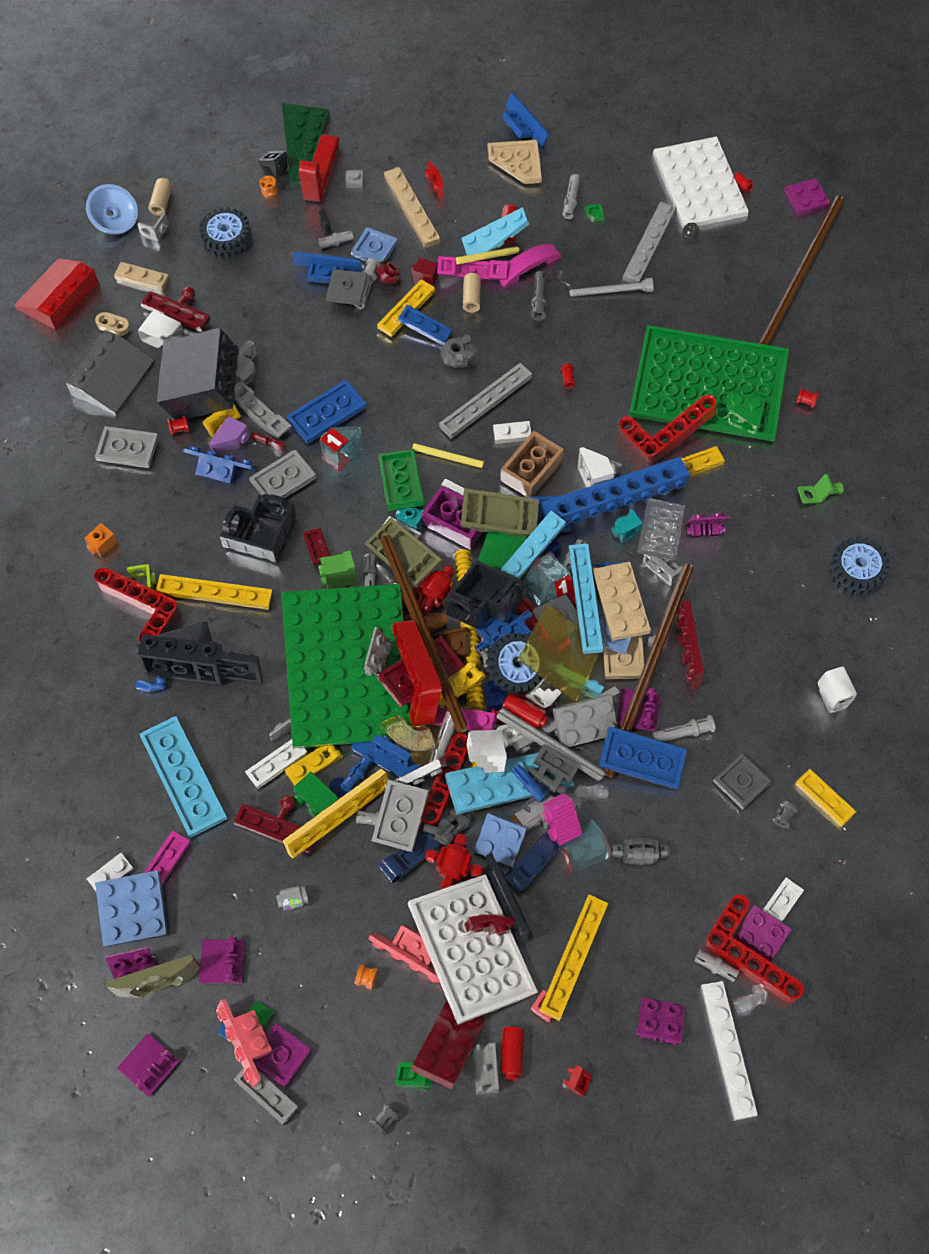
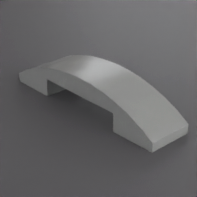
M239 381L235 385L234 401L266 432L279 438L291 428V425L279 414H274L254 396V392L243 381Z

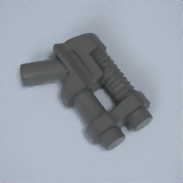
M455 808L449 811V815L446 818H442L439 821L438 827L425 823L423 831L434 834V840L439 841L445 846L451 844L458 834L471 825L472 818L467 814L465 816L462 813L456 814ZM454 821L458 822L456 827L452 825Z

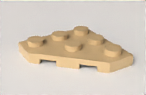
M537 140L488 143L490 162L524 184L541 183L542 177Z

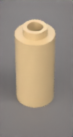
M166 178L156 180L148 207L149 211L157 216L165 213L173 187L172 183Z
M469 273L464 276L463 309L467 312H477L480 309L481 277L475 273Z

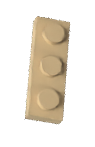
M123 262L120 263L114 274L116 280L163 292L169 281L168 274Z

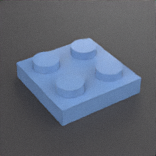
M367 227L352 249L351 255L363 261L369 258L376 259L379 262L387 261L398 243L397 238Z
M488 812L474 852L485 857L487 854L493 853L496 861L513 867L528 827Z

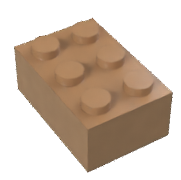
M533 431L501 468V481L526 497H534L563 462L564 449Z

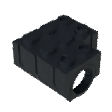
M259 494L252 510L234 505L226 514L220 534L223 547L276 562L278 554L284 545L285 538L291 529L292 522L296 517L294 504L288 503L282 497L274 494ZM270 502L276 503L280 505L282 508L274 506Z
M476 560L444 599L446 615L478 630L489 616L507 623L527 597L526 583Z

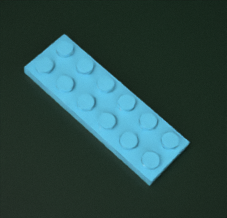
M176 716L139 734L190 838L227 820Z
M539 753L506 760L504 772L485 773L483 767L476 766L446 773L445 778L456 814L532 797L526 789L522 788L523 784L512 773V769L520 764L527 773L531 767L538 771L540 767L533 762ZM545 771L544 775L555 780L556 776ZM563 780L560 783L567 789L574 786L572 780L569 784ZM541 782L538 783L547 793L552 792L549 790L550 787Z

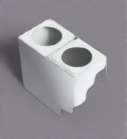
M153 310L138 329V334L143 342L159 348L165 341L183 337L184 331L180 322Z
M844 666L825 672L818 681L819 692L828 713L847 708L857 695Z
M549 673L545 674L541 682L524 695L543 709L550 706L567 688L566 686L561 689H555L545 679Z
M501 730L469 731L467 739L469 760L476 762L478 767H483L485 773L504 772L507 755Z

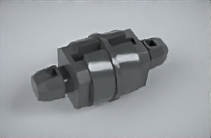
M629 837L625 838L623 844L611 846V855L618 858L623 856L624 863H629L630 865H651L656 863L658 858H665L670 855V846L666 844L658 845L657 838Z

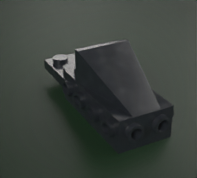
M206 621L157 636L143 634L141 641L137 644V656L144 675L221 685L223 678L262 683L263 674L259 656L237 654L232 651L223 652L221 644L213 642L208 622Z

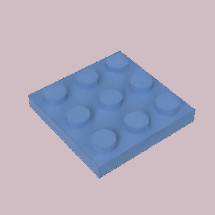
M160 871L95 882L103 946L168 935Z

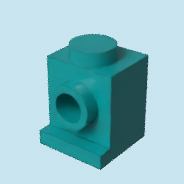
M415 507L398 509L395 517L401 523L419 532L423 526L422 513L424 510H419Z
M631 509L627 516H621L616 520L615 526L611 530L616 538L618 537L621 542H624L641 533L643 523L633 509Z

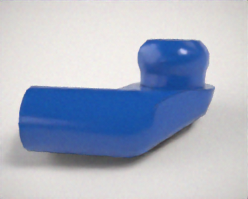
M157 676L155 683L139 679L136 682V688L148 692L163 690L166 686V678Z

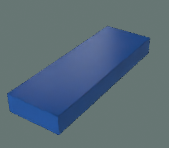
M409 305L405 306L398 318L399 322L441 345L447 342L453 331L451 328Z

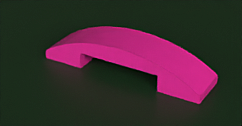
M552 244L533 247L510 260L507 264V279L498 281L505 288L518 281L519 275L543 262L548 265L559 259L561 254Z
M438 256L437 274L464 279L465 275L475 273L481 277V280H506L508 261L490 260V262L474 261L457 264L456 257Z

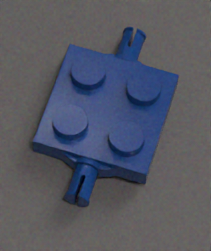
M529 610L520 616L514 613L507 623L497 618H489L483 622L479 630L476 629V632L483 638V641L475 645V649L480 653L487 647L491 648L503 636L511 633H522V635L527 634L531 637L532 631L524 622L533 617L532 613Z

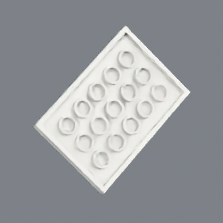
M717 137L653 150V156L673 206H676V214L682 229L748 216L749 211L733 178L732 171Z
M486 874L408 902L412 916L457 1024L464 1023L538 993L510 929L507 934L497 936V933L489 935L488 929L475 933L474 930L466 931L464 924L469 917L477 915L504 916Z

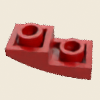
M430 161L428 162V169H425V178L429 179V185L433 186L434 192H437L438 199L444 198V184L441 174Z

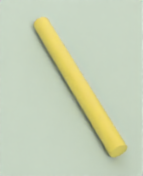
M512 247L456 257V263L462 264L518 254L519 248Z
M415 443L412 447L414 451L482 469L484 466V461Z

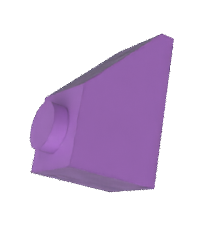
M228 416L208 443L210 450L220 454L240 449L249 439L248 427L246 424Z

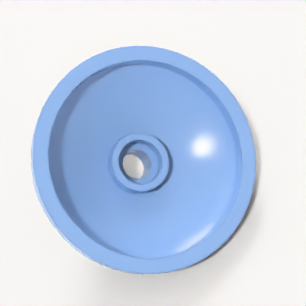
M112 184L98 186L92 190L86 201V212L89 220L97 229L104 233L113 235L125 233L133 227L137 220L138 209L132 195L120 186Z

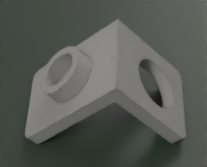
M162 213L154 227L139 222L138 228L141 235L158 241L161 235L166 232L169 223L166 214ZM143 228L149 230L151 234L147 233Z
M291 718L286 722L279 723L274 728V731L269 734L273 743L291 730Z

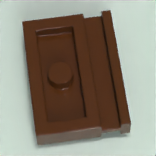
M467 627L432 634L433 641L442 636L458 658L470 656V638L468 637L470 630Z

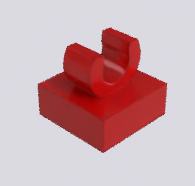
M575 1066L574 1069L568 1068L567 1072L572 1076L570 1081L563 1079V1083L574 1093L584 1097L592 1075L579 1066Z

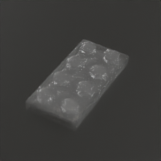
M649 498L637 553L675 561L685 506Z

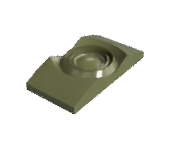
M465 488L461 526L480 532H498L509 536L529 537L537 528L539 499Z
M391 517L364 543L371 552L391 568L381 543L382 536L390 535L410 585L414 588H417L442 562L440 557Z
M188 955L107 981L106 986L116 996L142 998L149 992L157 991L170 985L180 986L200 970V964L193 955Z

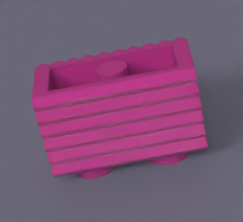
M561 794L554 797V799L543 802L544 811L542 815L545 822L549 824L550 829L547 831L552 841L563 845L583 835L573 800L566 794Z

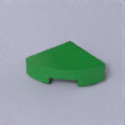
M602 204L585 206V213L590 218L604 221Z

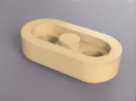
M102 312L95 318L97 327L102 331L107 330L116 335L123 336L130 330L128 320L123 317Z

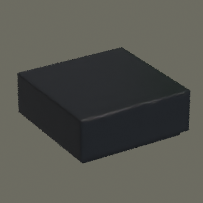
M325 209L318 212L320 224L326 235L332 233L330 220Z

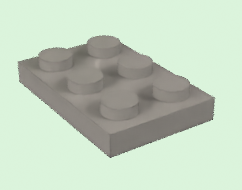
M105 426L95 459L96 461L150 468L159 439L158 433Z
M293 450L251 476L249 480L260 495L274 494L284 499L315 480L316 474L299 453Z
M610 694L553 708L559 743L567 748L605 738L609 726L617 728L612 695Z
M388 780L371 841L413 852L429 791Z

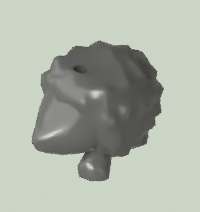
M465 334L463 338H453L445 342L441 346L440 356L445 365L463 368L468 367L470 361L479 353L480 349L470 343L471 337Z

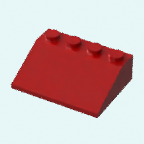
M57 259L14 306L56 330L99 281L94 269L79 261Z

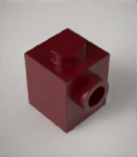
M418 258L416 264H413L411 268L413 282L418 283L422 279L433 286L438 277V263Z

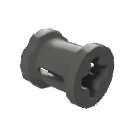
M782 801L780 804L781 809L773 821L782 828L789 829L791 826L790 822L799 809L790 802Z
M384 1104L380 1113L369 1121L379 1132L385 1135V1130L394 1120H398L399 1117L389 1106Z

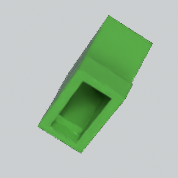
M350 550L340 555L320 558L321 565L318 566L322 585H327V589L358 585L355 565Z

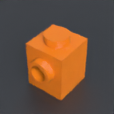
M102 523L84 538L87 543L86 548L93 555L97 553L101 558L118 543L114 533Z

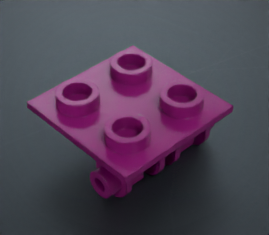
M724 513L712 514V516L705 518L704 514L693 515V517H690V520L685 522V524H690V527H687V535L700 536L702 532V536H705V524H707L708 535H711V531L712 535H722V533L726 532V527L722 525V522L729 519L730 516H724Z
M622 688L617 726H621L635 690ZM649 688L646 692L633 725L634 729L652 732L657 730L661 695L656 693V689Z
M754 905L734 938L771 962L792 929Z
M229 937L228 940H202L199 983H242L245 940H237V937Z
M149 947L105 956L114 979L156 966L155 963H157L156 955L151 954Z
M641 997L636 1035H639L640 1038L651 1039L653 1037V1041L659 1038L660 1042H663L664 1039V1042L673 1043V1045L682 1043L685 1006Z
M147 1033L120 1063L117 1069L149 1097L180 1061Z

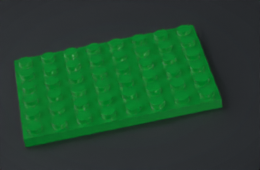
M647 325L629 417L669 424L701 397L712 395L716 399V414L698 429L774 442L789 349ZM729 391L765 399L758 432L754 431L753 426L747 422L743 423L736 416L725 411ZM705 405L704 407H705V408H710V407H712V406H711V405ZM697 416L690 417L693 420L698 418Z
M400 584L281 592L293 749L373 742L376 735L386 736L392 741L414 739V726L410 721L411 702L400 708L374 673L372 676L364 674V666L375 627L391 641V651L387 654L386 669L402 660L392 631L394 622L403 621Z

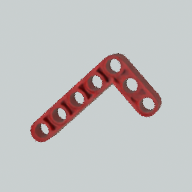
M322 134L313 161L301 160L299 176L304 200L322 201L339 148L338 136Z
M704 395L653 437L632 417L625 416L618 423L620 435L647 463H656L716 414V399L712 395ZM705 405H711L712 407H710V408H705L704 406H705ZM692 416H697V417H698L697 419H694V420H693V419H690V417H692ZM626 426H631L630 429H624ZM680 427L683 428L682 431H677V430H676L677 428H680ZM638 438H642V439H643V440L640 441V442L635 441V440L638 439ZM664 439H669L666 443L661 442ZM651 450L655 451V453L648 454L647 452Z
M102 567L95 571L94 579L102 591L152 614L139 634V641H141L143 634L157 636L171 631L180 617V610L174 599L108 568Z
M415 621L394 622L392 626L393 636L414 686L410 707L411 724L413 726L432 724L435 721L441 695L440 680Z
M464 733L454 735L444 757L447 766L441 768L443 772L436 776L427 798L420 827L424 828L425 823L438 827L439 821L444 816L451 795L448 785L443 784L441 781L445 778L446 773L462 770L468 757V736ZM458 743L466 744L463 748H458L456 745ZM452 760L459 762L456 766L448 764ZM437 796H441L444 798V800L439 803L435 802L433 799ZM428 815H435L436 819L428 821L426 817Z
M742 894L733 896L705 941L706 948L785 1002H796L804 992L802 983L732 937L750 906L746 896ZM733 903H740L743 906V910H736ZM729 920L733 927H725L722 921ZM711 938H719L722 945H714ZM730 950H737L740 953V957L734 958L731 956ZM749 962H756L759 970H752L749 967ZM768 974L775 975L778 983L770 982ZM788 986L794 987L796 989V996H792L788 993Z

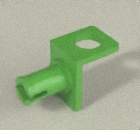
M825 474L815 486L798 487L799 495L804 504L822 503L829 494H841L844 490L841 482L831 483L828 474ZM804 491L811 492L813 498H807Z

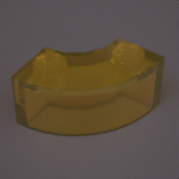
M399 715L380 723L386 734L406 749L428 751L437 748L430 729L425 725H408Z

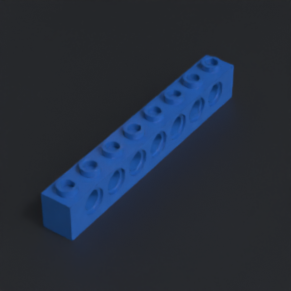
M681 457L544 501L541 504V514L545 518L552 511L563 519L566 525L578 523L582 519L596 517L600 513L611 512L618 507L629 506L636 501L647 500L654 495L665 494L675 488H683L687 485L690 474Z

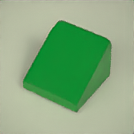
M256 1001L248 1012L255 1011L264 1031L275 1012Z

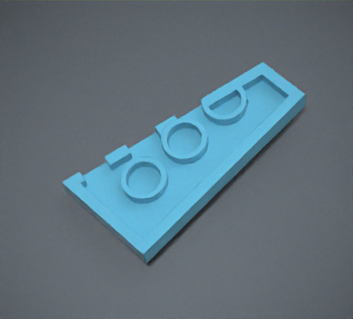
M523 207L463 237L462 241L466 254H478L492 251L495 247L499 248L507 238H512L527 227L529 221Z

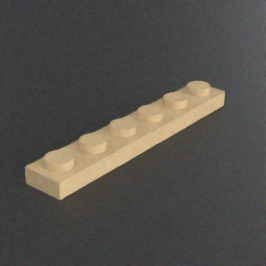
M398 167L384 172L387 183L424 248L440 243L438 233L401 169Z

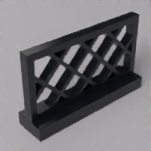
M493 853L487 854L486 867L483 868L482 875L486 874L503 915L514 920V925L510 928V931L519 947L534 940L533 934L508 881L504 878L505 874L500 863L496 862Z

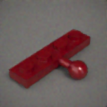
M189 286L183 288L181 292L182 297L178 302L152 291H149L141 302L142 308L149 311L155 310L200 332L205 329L211 320L210 315L185 305L187 301L193 300L195 297V290Z
M285 795L281 798V809L277 817L242 804L234 819L235 825L283 843L284 839L301 828V826L285 820L288 812L296 806V799L292 795ZM314 843L303 852L310 854Z

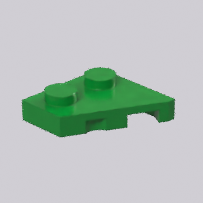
M729 391L725 411L736 416L741 422H747L753 426L754 431L758 432L765 399Z

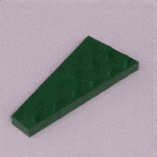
M282 103L291 186L301 187L299 176L301 160L313 161L320 137L326 127L329 109Z

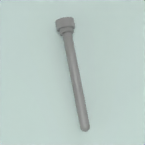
M645 278L640 283L572 289L569 294L573 297L641 289L646 293L653 292V279Z

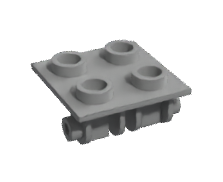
M377 627L374 628L364 666V674L372 676L373 673L377 676L386 669L387 654L391 651V641Z

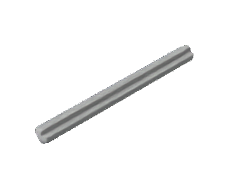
M504 708L498 713L497 718L541 746L545 744L580 765L578 769L594 779L600 781L605 774L603 769Z

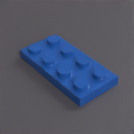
M344 380L286 417L288 422L308 445L327 433L331 428L337 427L366 409L367 403L350 383Z
M609 726L598 767L672 789H678L687 749Z

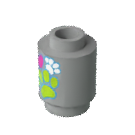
M295 886L279 890L280 895H276L279 908L283 907L284 911L303 907L304 904L309 903L305 886Z

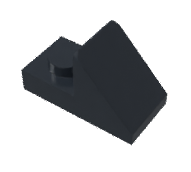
M270 151L258 160L261 167H270L275 177H278L288 169L286 151Z

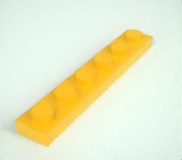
M160 574L156 587L157 592L166 596L265 610L270 609L273 597L272 589Z
M382 769L378 770L284 839L283 843L288 855L292 858L296 857L385 791V785L388 783L386 772Z
M590 894L587 896L540 1007V1012L558 1021L561 1019L607 908V902Z

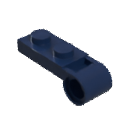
M422 832L416 838L413 852L401 849L395 855L386 857L380 863L379 868L391 883H395L425 860L427 850H437L440 844L434 840L431 833Z
M545 832L522 859L507 872L504 878L518 892H521L559 850L560 846L555 841H552Z

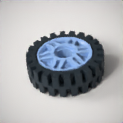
M226 207V210L219 208L220 211L215 209L213 214L209 212L207 217L204 216L199 227L200 236L204 247H206L207 251H211V254L215 255L217 253V256L224 254V257H228V253H231V256H233L235 252L239 254L241 253V248L245 250L246 245H249L252 235L250 224L246 215H243L240 210L237 212L235 208L232 211L229 207Z
M856 536L855 539L850 537L847 541L844 540L837 546L830 561V571H832V578L836 577L835 582L837 584L841 583L840 587L842 589L847 587L848 592L855 590V594H860L861 591L863 594H867L869 590L873 592L883 584L890 570L889 555L886 556L887 551L885 549L881 550L882 545L880 543L876 546L875 540L872 539L871 542H868V537H864L861 540V536Z
M511 633L503 636L491 646L490 651L487 653L486 665L488 667L486 670L490 674V680H493V684L496 687L499 686L500 690L507 691V693H524L533 689L544 678V672L547 670V666H545L547 658L544 657L546 653L545 650H541L542 645L540 643L537 644L535 638H530V635ZM513 659H517L520 662L519 668L514 666Z

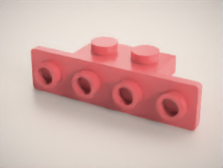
M403 924L393 942L378 932H374L369 936L368 939L378 949L389 951L390 955L396 960H404L414 971H422L428 975L427 978L432 982H440L434 966L430 965L432 961L420 933Z
M223 999L217 1007V1016L226 1027V1037L234 1045V1054L237 1061L242 1063L244 1078L248 1083L250 1082L253 1088L261 1080L253 1060L271 1053V1046L254 1010L234 1018L226 999Z

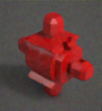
M447 565L441 571L435 570L434 573L431 572L418 586L421 589L420 594L423 596L419 605L421 611L428 612L433 606H444L443 601L452 591L454 585L452 577L455 570L452 566Z
M458 834L454 844H449L448 848L442 846L440 854L437 853V850L432 849L426 852L425 860L433 864L436 862V871L440 872L439 876L444 878L441 882V890L453 886V881L459 883L460 879L466 880L468 873L475 877L482 875L484 867L477 863L471 864L473 856L469 855V850L464 848L468 840L466 835Z

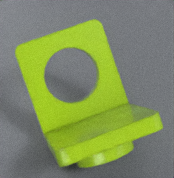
M149 564L127 567L131 578L147 576L148 587L154 590L157 579ZM143 570L141 573H135L134 571Z

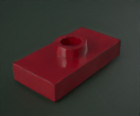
M321 527L303 532L313 567L321 565L320 558L330 556Z

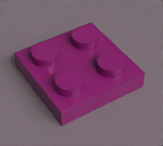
M816 178L785 187L784 192L798 216L830 206V201Z
M275 1023L266 1036L272 1049L271 1053L255 1059L253 1062L258 1069L286 1088L312 1049Z

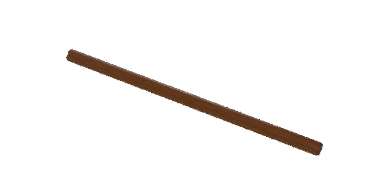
M837 195L759 344L770 345L844 203L845 198L843 196Z
M390 535L382 536V546L396 581L400 584V591L410 616L417 625L441 683V693L458 733L465 732L468 728L467 722Z
M685 563L682 567L620 730L631 733L694 570L693 565ZM604 768V775L612 778L615 771Z

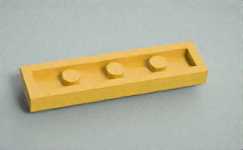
M421 279L377 324L378 329L392 337L404 325L398 321V318L405 306L409 305L418 310L435 293V287Z

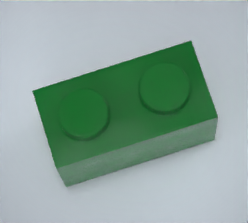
M311 771L293 787L295 793L293 797L300 805L305 804L309 808L308 812L312 817H316L339 800Z

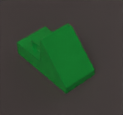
M400 1062L398 1064L396 1086L425 1091L430 1089L432 1080L411 1071L414 1062Z

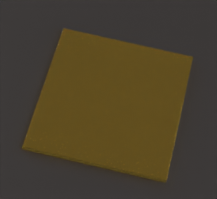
M546 604L518 660L576 702L600 653L583 654L579 627Z

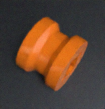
M272 176L262 177L259 181L262 195L266 198L274 197L278 191L275 178Z
M361 964L356 975L355 985H365L367 989L372 990L378 975V968L370 969L365 964Z

